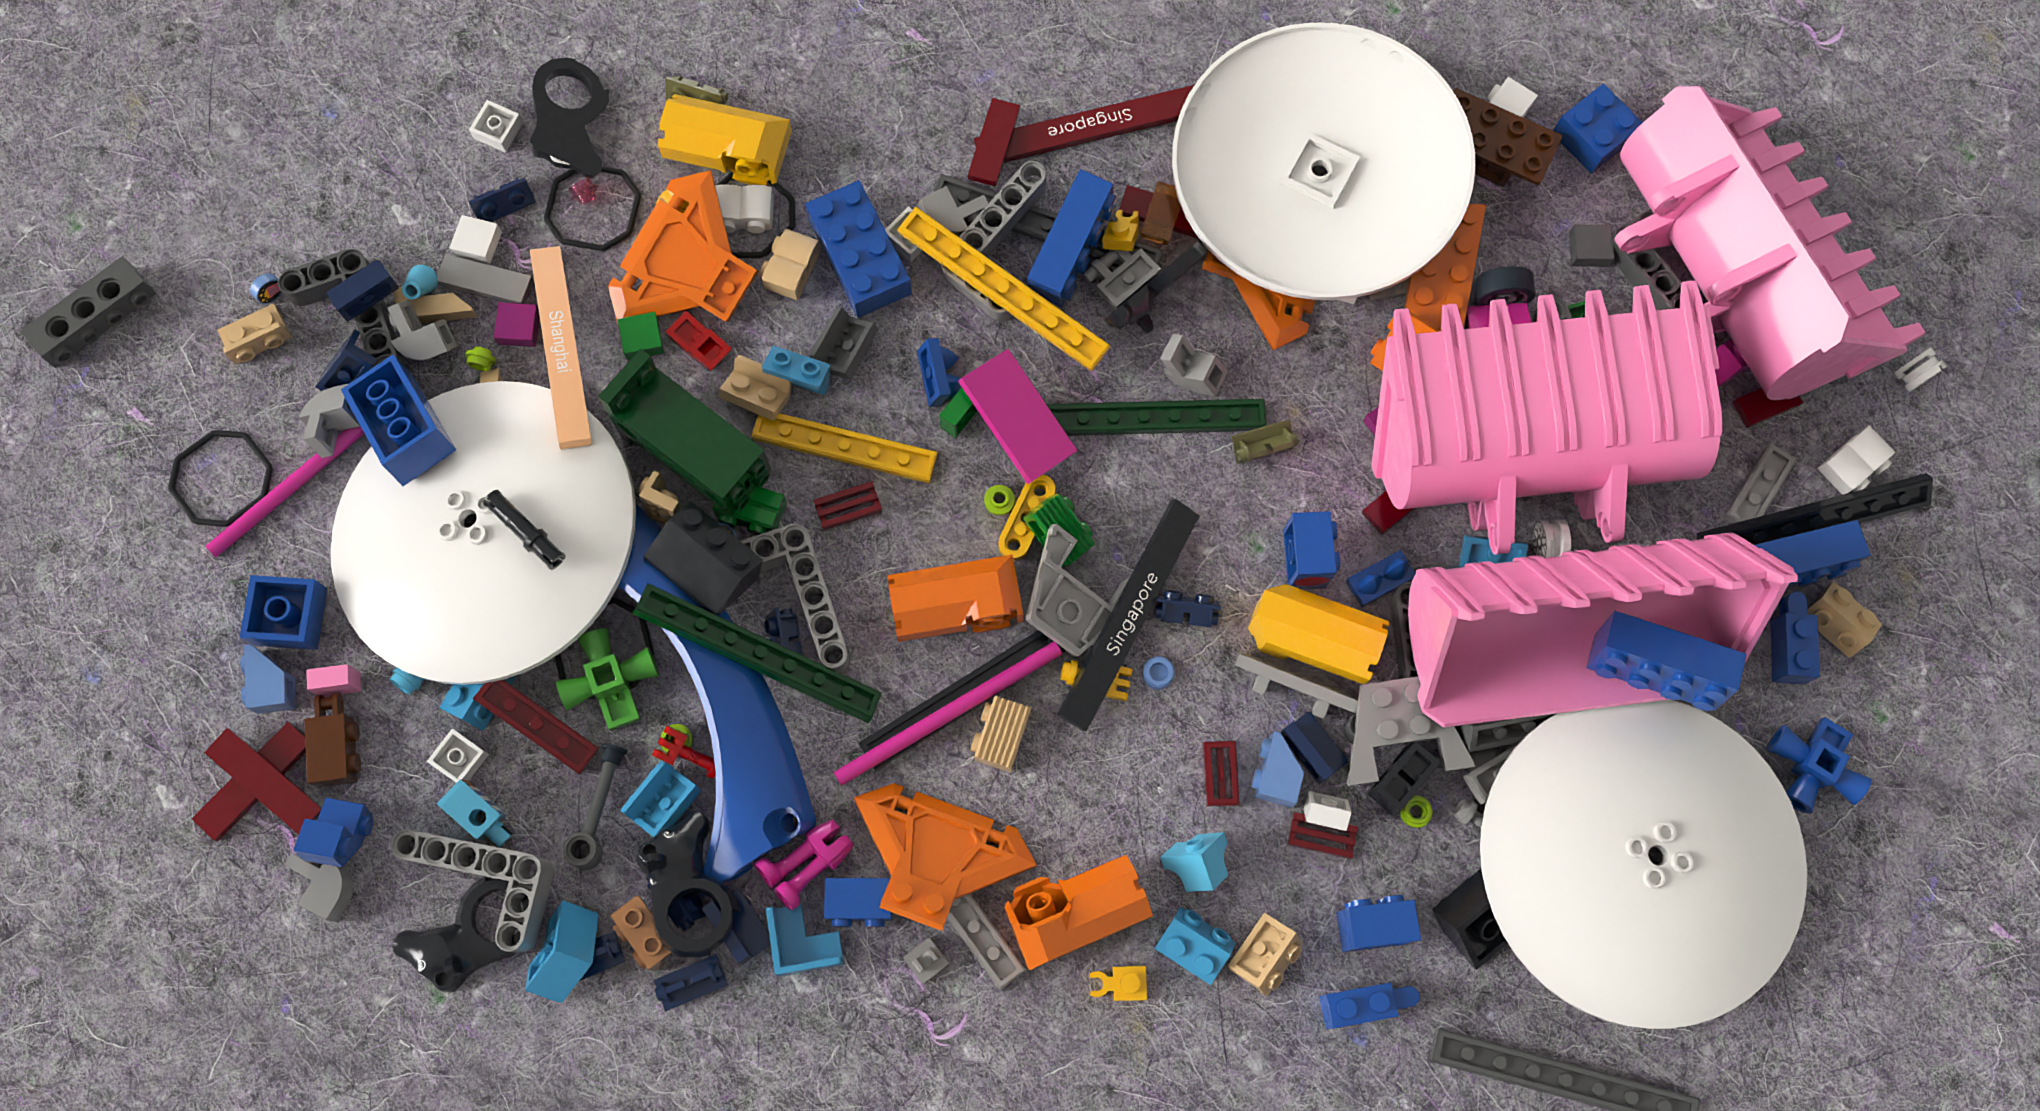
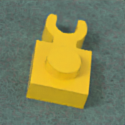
M1123 210L1116 212V222L1109 221L1102 238L1103 249L1133 251L1139 235L1138 211H1134L1130 217H1123Z
M1146 966L1112 967V977H1107L1106 974L1100 971H1094L1089 974V978H1099L1103 983L1101 990L1090 991V996L1101 997L1108 991H1113V1001L1147 1000Z

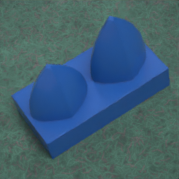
M927 338L917 350L928 405L929 407L941 406L946 399L953 398L961 389V385L958 382L961 378L952 374H946V370L952 367L959 357L951 350L940 346L939 338Z
M1399 550L1349 577L1346 583L1362 608L1394 591L1402 584L1412 581L1416 573L1409 564V560Z

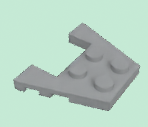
M1052 524L1047 532L1025 620L1071 655L1080 656L1096 642L1128 579L1122 580L1109 603L1105 602L1062 569L1061 566L1078 540L1059 525Z
M1418 676L1360 686L1354 726L1356 728L1350 756V772L1347 778L1348 786L1379 781L1373 748L1414 741L1437 740L1443 772L1475 767L1474 761L1455 727H1442L1422 713L1417 696L1421 685Z

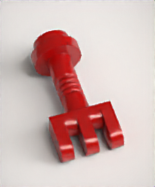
M666 726L664 732L669 736L675 737L672 742L660 737L658 744L669 750L666 754L661 750L654 749L652 756L671 765L674 764L677 756L707 769L706 777L711 779L716 777L714 757L712 758L684 745L688 737L687 734Z

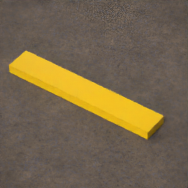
M781 413L778 414L774 421L758 415L751 435L752 440L929 484L938 453L935 451Z

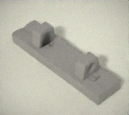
M1239 650L1235 666L1257 674L1252 687L1253 691L1264 695L1270 680L1315 697L1316 701L1311 712L1320 718H1325L1330 704L1356 713L1358 697Z

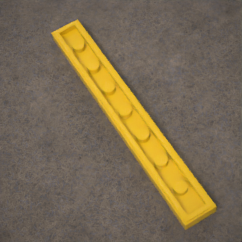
M915 207L897 229L901 236L1092 372L1109 351L1110 345L919 208Z

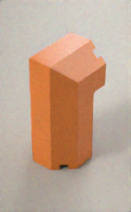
M1013 554L887 575L898 642L956 632H967V626H972L975 633L1005 629L1010 627V620L1016 618L1017 623L1023 621L1024 614Z
M1127 855L1068 880L1057 879L1059 884L1051 883L1047 877H1039L1016 887L1013 892L1014 899L1010 904L1007 901L1004 908L1029 970L1153 916L1146 893L1140 887L1137 881L1139 877Z

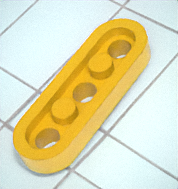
M1042 474L1031 483H1025L999 537L998 548L1002 556L1013 554V560L1018 561L1027 555L1036 536H1034L1030 527L1027 526V523L1022 522L1021 518L1049 496L1055 494V484L1049 476ZM1041 488L1045 491V494L1037 496L1034 491ZM1011 542H1017L1020 547L1017 550H1011L1008 545Z

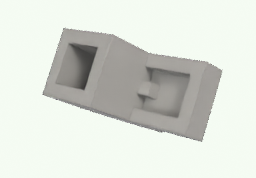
M947 186L920 198L917 207L959 237L968 227L965 222L968 221L970 225L988 205V201L985 195H982L957 207Z
M409 299L387 307L390 312V322L401 335V337L391 340V343L402 355L415 360H426L458 347L445 319L423 327Z
M1172 334L1160 358L1166 366L1163 374L1170 381L1197 394L1216 397L1228 373L1216 355L1196 352L1186 338L1179 334Z
M348 384L321 391L307 402L299 415V419L307 426L303 440L321 458L333 456L339 431L360 427L341 391Z
M291 853L284 865L312 880L297 905L324 920L337 923L350 902L353 892V881L349 870L345 865L337 867L304 861L298 855Z

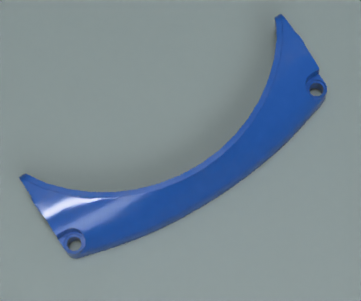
M636 504L635 533L632 550L618 587L638 602L647 583L702 608L643 559L645 553L662 529ZM726 610L719 615V617L733 623ZM662 628L681 655L695 683L707 718L716 771V805L712 837L702 873L724 884L747 873L753 868L752 863L775 848L782 847L796 836L803 835L813 829L816 824V815L813 811L803 773L787 727L763 674ZM794 815L796 816V818H797V820H798V826H797V827L795 826V824H794V822H793V817H794ZM700 893L701 896H702V898H704V897L707 896V895H704V894Z

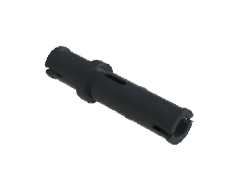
M493 490L485 497L487 500H483V505L493 512L523 542V547L528 552L533 551L550 570L557 568L563 562L562 560L565 559L566 555L547 539L548 534L543 529H537L499 490Z

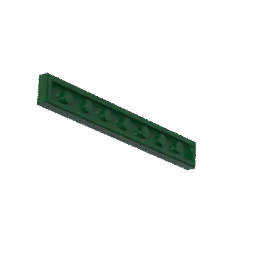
M1265 399L1046 404L1067 436L1238 432L1267 426Z
M647 583L633 615L866 723L872 720L882 692Z

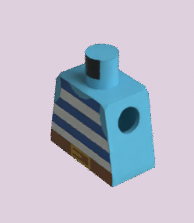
M460 779L436 803L477 840H484L487 837L498 848H501L513 836V833L501 822L506 815L468 780ZM481 811L486 814V820L483 824L477 822V815Z

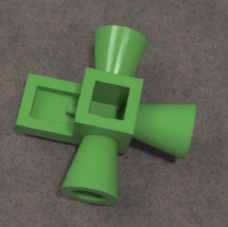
M607 628L595 629L584 633L577 640L590 663L583 665L586 676L556 681V687L563 706L568 711L594 695L599 700L610 731L640 721L641 717L628 682L660 676L650 648L647 647L621 662L615 654H611L609 630Z

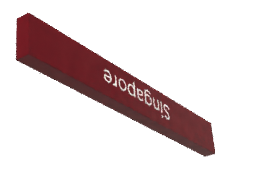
M1195 85L1014 128L1004 163L1178 121L1181 109ZM979 137L974 138L975 149L977 147Z

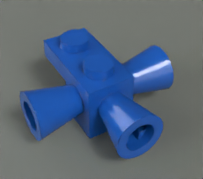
M1826 717L1819 719L1807 743L1784 724L1774 733L1766 748L1768 752L1795 762L1791 772L1799 777L1785 792L1793 808L1806 814L1813 812L1820 788L1832 785L1852 805H1855L1862 800L1872 784V778L1845 768L1850 756L1845 754L1844 751L1854 734Z

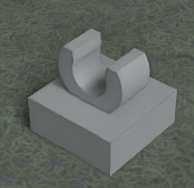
M930 937L903 957L923 985L949 965Z

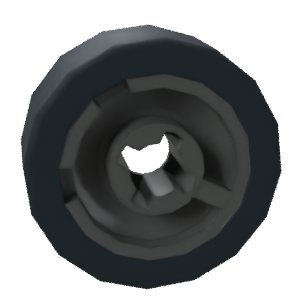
M1507 266L1491 269L1480 274L1475 281L1476 298L1479 306L1490 305L1492 300L1505 299L1506 304H1528L1534 300L1536 295L1534 274L1530 269L1524 267Z

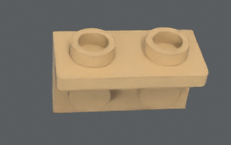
M274 303L217 330L225 346L222 348L225 355L235 364L250 361L257 354L267 349L277 348L284 341L292 338L279 308Z
M738 355L734 361L733 372L719 388L718 398L774 421L790 399L792 382L762 372L763 364Z
M654 470L650 477L644 478L639 487V497L646 513L650 518L666 524L672 516L682 509L678 497L667 490L660 472Z
M1264 913L1227 967L1267 997L1271 991H1275L1280 986L1284 977L1283 973L1289 964L1295 963L1299 958L1303 942L1295 931Z

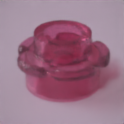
M590 178L576 182L569 188L572 194L570 199L572 201H579L580 204L592 201L596 198L597 185H593Z

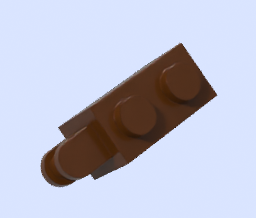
M340 692L333 693L331 697L316 695L314 698L315 717L304 719L307 783L318 788L357 783V773L361 771V760L359 754L356 753L355 742L359 740L360 736L358 724L353 718L344 714L343 698ZM332 709L333 715L326 716V710Z

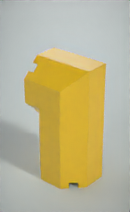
M673 94V99H667L659 130H664L665 133L664 139H658V147L662 157L717 169L725 174L728 169L734 173L733 179L745 184L766 186L768 180L771 181V184L777 183L792 133L790 119L679 94Z
M1284 584L1266 589L1256 604L1248 629L1251 635L1254 636L1257 642L1256 645L1262 653L1281 660L1292 658L1352 681L1366 684L1373 674L1368 671L1370 664L1377 665L1388 635L1386 628L1389 626V621Z

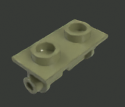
M681 75L677 77L672 76L671 78L666 77V101L669 98L673 99V94L724 105L728 100V93H725L723 88L718 89L706 84L701 88L699 87V82L683 78Z
M1290 419L1231 436L1236 464L1248 463L1252 459L1286 449L1292 450L1295 445L1299 444L1297 434L1292 433Z

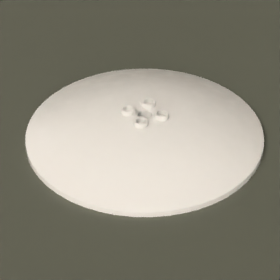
M1303 23L1275 28L1258 34L1226 52L1206 70L1190 91L1181 109L1173 140L1172 170L1178 200L1186 219L1206 248L1224 265L1252 283L1277 293L1311 300H1340L1370 295L1388 289L1423 269L1442 251L1459 227L1469 205L1475 177V149L1472 132L1458 98L1442 76L1421 56L1403 44L1368 29L1337 23ZM1320 165L1325 167L1328 173L1324 176H1317L1312 172V168Z
M496 381L463 386L428 400L454 444L456 451L405 486H402L381 465L371 446L355 468L344 489L332 531L331 568L334 586L340 605L358 636L371 650L390 664L409 674L440 683L467 685L504 680L525 673L561 653L594 623L607 606L624 574L633 545L636 521L634 487L625 458L616 441L603 424L587 410L592 445L560 449L551 389L522 382ZM499 490L537 529H543L548 534L547 539L566 555L565 559L562 560L563 562L557 568L550 570L533 551L528 552L523 547V542L493 512L483 505V500H487L485 497L490 492ZM475 513L477 515L476 522L471 527L465 528L464 521L466 517Z
M1662 700L1556 713L1539 724L1514 748L1502 765L1486 802L1481 826V869L1486 894L1499 928L1516 956L1531 974L1562 1000L1587 1014L1608 1022L1646 1029L1679 1028L1709 1021L1735 1009L1750 999L1769 981L1790 951L1800 926L1807 891L1805 846L1794 808L1781 782L1755 748L1722 721L1700 709L1675 700ZM1653 846L1657 847L1663 855L1662 862L1659 865L1653 864L1648 856L1649 850Z

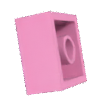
M348 664L306 670L307 690L316 695L327 697L337 692H340L341 695L361 692V674Z

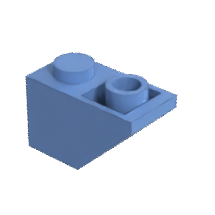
M251 644L244 645V655L241 656L240 666L243 674H245V686L241 690V699L245 708L257 714L297 709L296 678L260 649Z
M1274 731L1269 736V739H1263L1259 757H1263L1264 760L1261 770H1255L1251 787L1256 788L1254 798L1292 808L1297 804L1304 771L1282 734Z

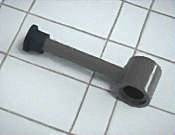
M602 744L604 752L601 761L604 763L583 831L568 837L563 846L565 859L581 870H590L596 867L603 856L602 847L597 841L595 834L616 766H620L623 755H627L628 752L626 749L618 746ZM582 844H589V855L584 859H577L576 851L578 847Z

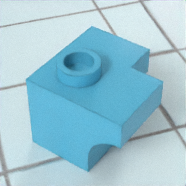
M1224 832L1197 834L1186 842L1175 843L1160 857L1164 869L1171 870L1180 877L1186 892L1213 891L1228 876L1224 862V852L1228 842Z

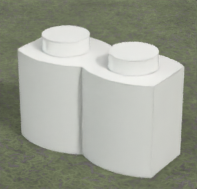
M715 185L727 233H733L739 229H747L751 233L759 234L765 230L772 229L774 211L772 187L764 185H747L742 187L737 185Z
M1868 425L1848 440L1817 469L1844 495L1850 491L1856 492L1864 489L1870 483L1867 478L1873 472L1878 475L1892 464L1889 458L1895 451Z

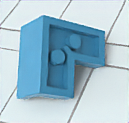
M564 900L561 901L548 919L543 947L529 964L525 991L562 1003L593 963L598 913Z
M799 904L793 911H790L787 907L766 908L774 973L776 976L781 977L845 965L840 932L807 937L802 904Z

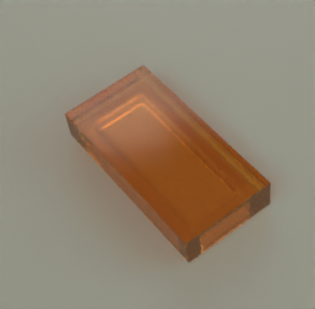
M1161 181L1157 182L1140 237L1168 246L1181 208L1174 185Z

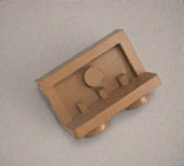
M635 896L610 915L616 923L613 929L624 943L627 940L635 950L632 956L642 969L647 967L648 970L657 971L666 964L664 959L673 952L662 945L656 935L653 914L641 897Z

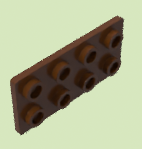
M1454 88L1453 92L1466 114L1472 132L1475 149V175L1502 187L1505 186L1511 174L1535 185H1540L1559 146L1562 135L1465 91Z

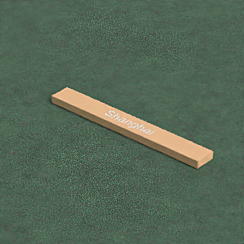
M560 246L531 249L530 256L560 449L592 445Z

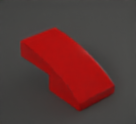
M687 311L665 332V335L710 371L732 350L710 328L707 330Z

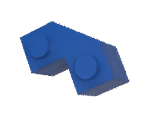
M325 798L318 820L304 819L293 851L304 861L343 867L363 845L365 836L371 833L373 828L372 813L364 804Z

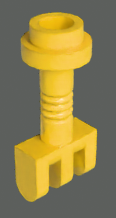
M1070 660V662H1063L1060 680L1065 681L1068 685H1073L1081 668H1078V661ZM1121 666L1105 697L1127 701L1128 693L1116 691L1117 687L1130 688V681L1119 679V675L1131 677L1133 669Z

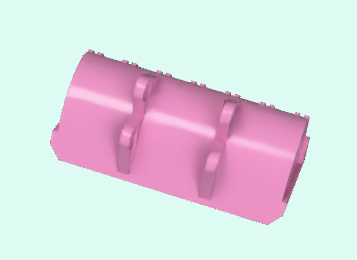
M1676 87L1662 99L1665 105L1644 121L1625 142L1620 154L1621 161L1654 215L1626 227L1616 235L1614 241L1622 252L1626 251L1627 254L1674 245L1708 300L1703 305H1709L1713 333L1727 331L1768 399H1791L1844 375L1850 379L1908 351L1907 345L1925 335L1926 332L1920 323L1894 329L1882 311L1883 307L1901 296L1895 285L1869 291L1857 271L1876 260L1871 249L1868 248L1845 254L1833 235L1851 225L1852 221L1847 213L1844 212L1821 218L1811 203L1810 199L1828 188L1824 178L1818 177L1798 182L1788 168V163L1805 153L1800 142L1775 147L1764 130L1782 119V115L1776 107L1752 113L1750 109L1709 97L1703 87Z
M1696 280L1681 283L1680 308L1656 310L1649 285H1643L1633 288L1632 313L1608 315L1601 290H1592L1586 292L1584 318L1560 320L1553 294L1538 297L1537 322L1512 324L1505 299L1492 300L1490 302L1489 327L1464 329L1457 304H1447L1442 306L1441 332L1415 334L1409 309H1395L1393 336L1387 338L1371 465L1375 478H1382L1392 504L1397 509L1467 503L1473 530H1488L1491 551L1493 554L1499 555L1508 554L1511 544L1515 541L1517 497L1573 492L1574 504L1578 505L1582 519H1596L1597 528H1601V534L1606 543L1621 542L1625 533L1627 486L1704 478L1712 470L1718 455L1720 436L1722 435V412L1715 370L1719 369V362L1709 305H1703Z
M1735 533L1704 536V539L1690 541L1684 538L1662 540L1656 542V545L1639 546L1637 544L1609 547V550L1597 552L1589 550L1569 551L1561 553V556L1546 558L1538 555L1514 558L1512 562L1494 564L1490 561L1467 563L1464 567L1444 569L1442 567L1418 569L1410 587L1408 616L1412 653L1421 684L1417 696L1422 713L1442 727L1670 700L1661 696L1659 692L1650 689H1637L1630 686L1626 681L1617 678H1604L1597 675L1595 671L1586 668L1595 633L1614 611L1746 653V662L1787 586L1791 582H1798V575L1794 572L1793 567Z

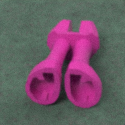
M833 819L805 833L806 840L786 858L776 863L769 861L767 858H761L754 863L757 872L771 890L775 888L774 892L777 898L790 911L799 906V895L806 885L826 868L835 870L854 846V843L847 835H843L830 846H826L841 829ZM813 855L816 856L814 860L794 878H792L788 882L781 883V881L801 863H803L805 860H807Z

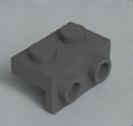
M836 307L820 337L814 344L809 357L830 364V374L851 380L879 329L873 322L850 317L843 308Z

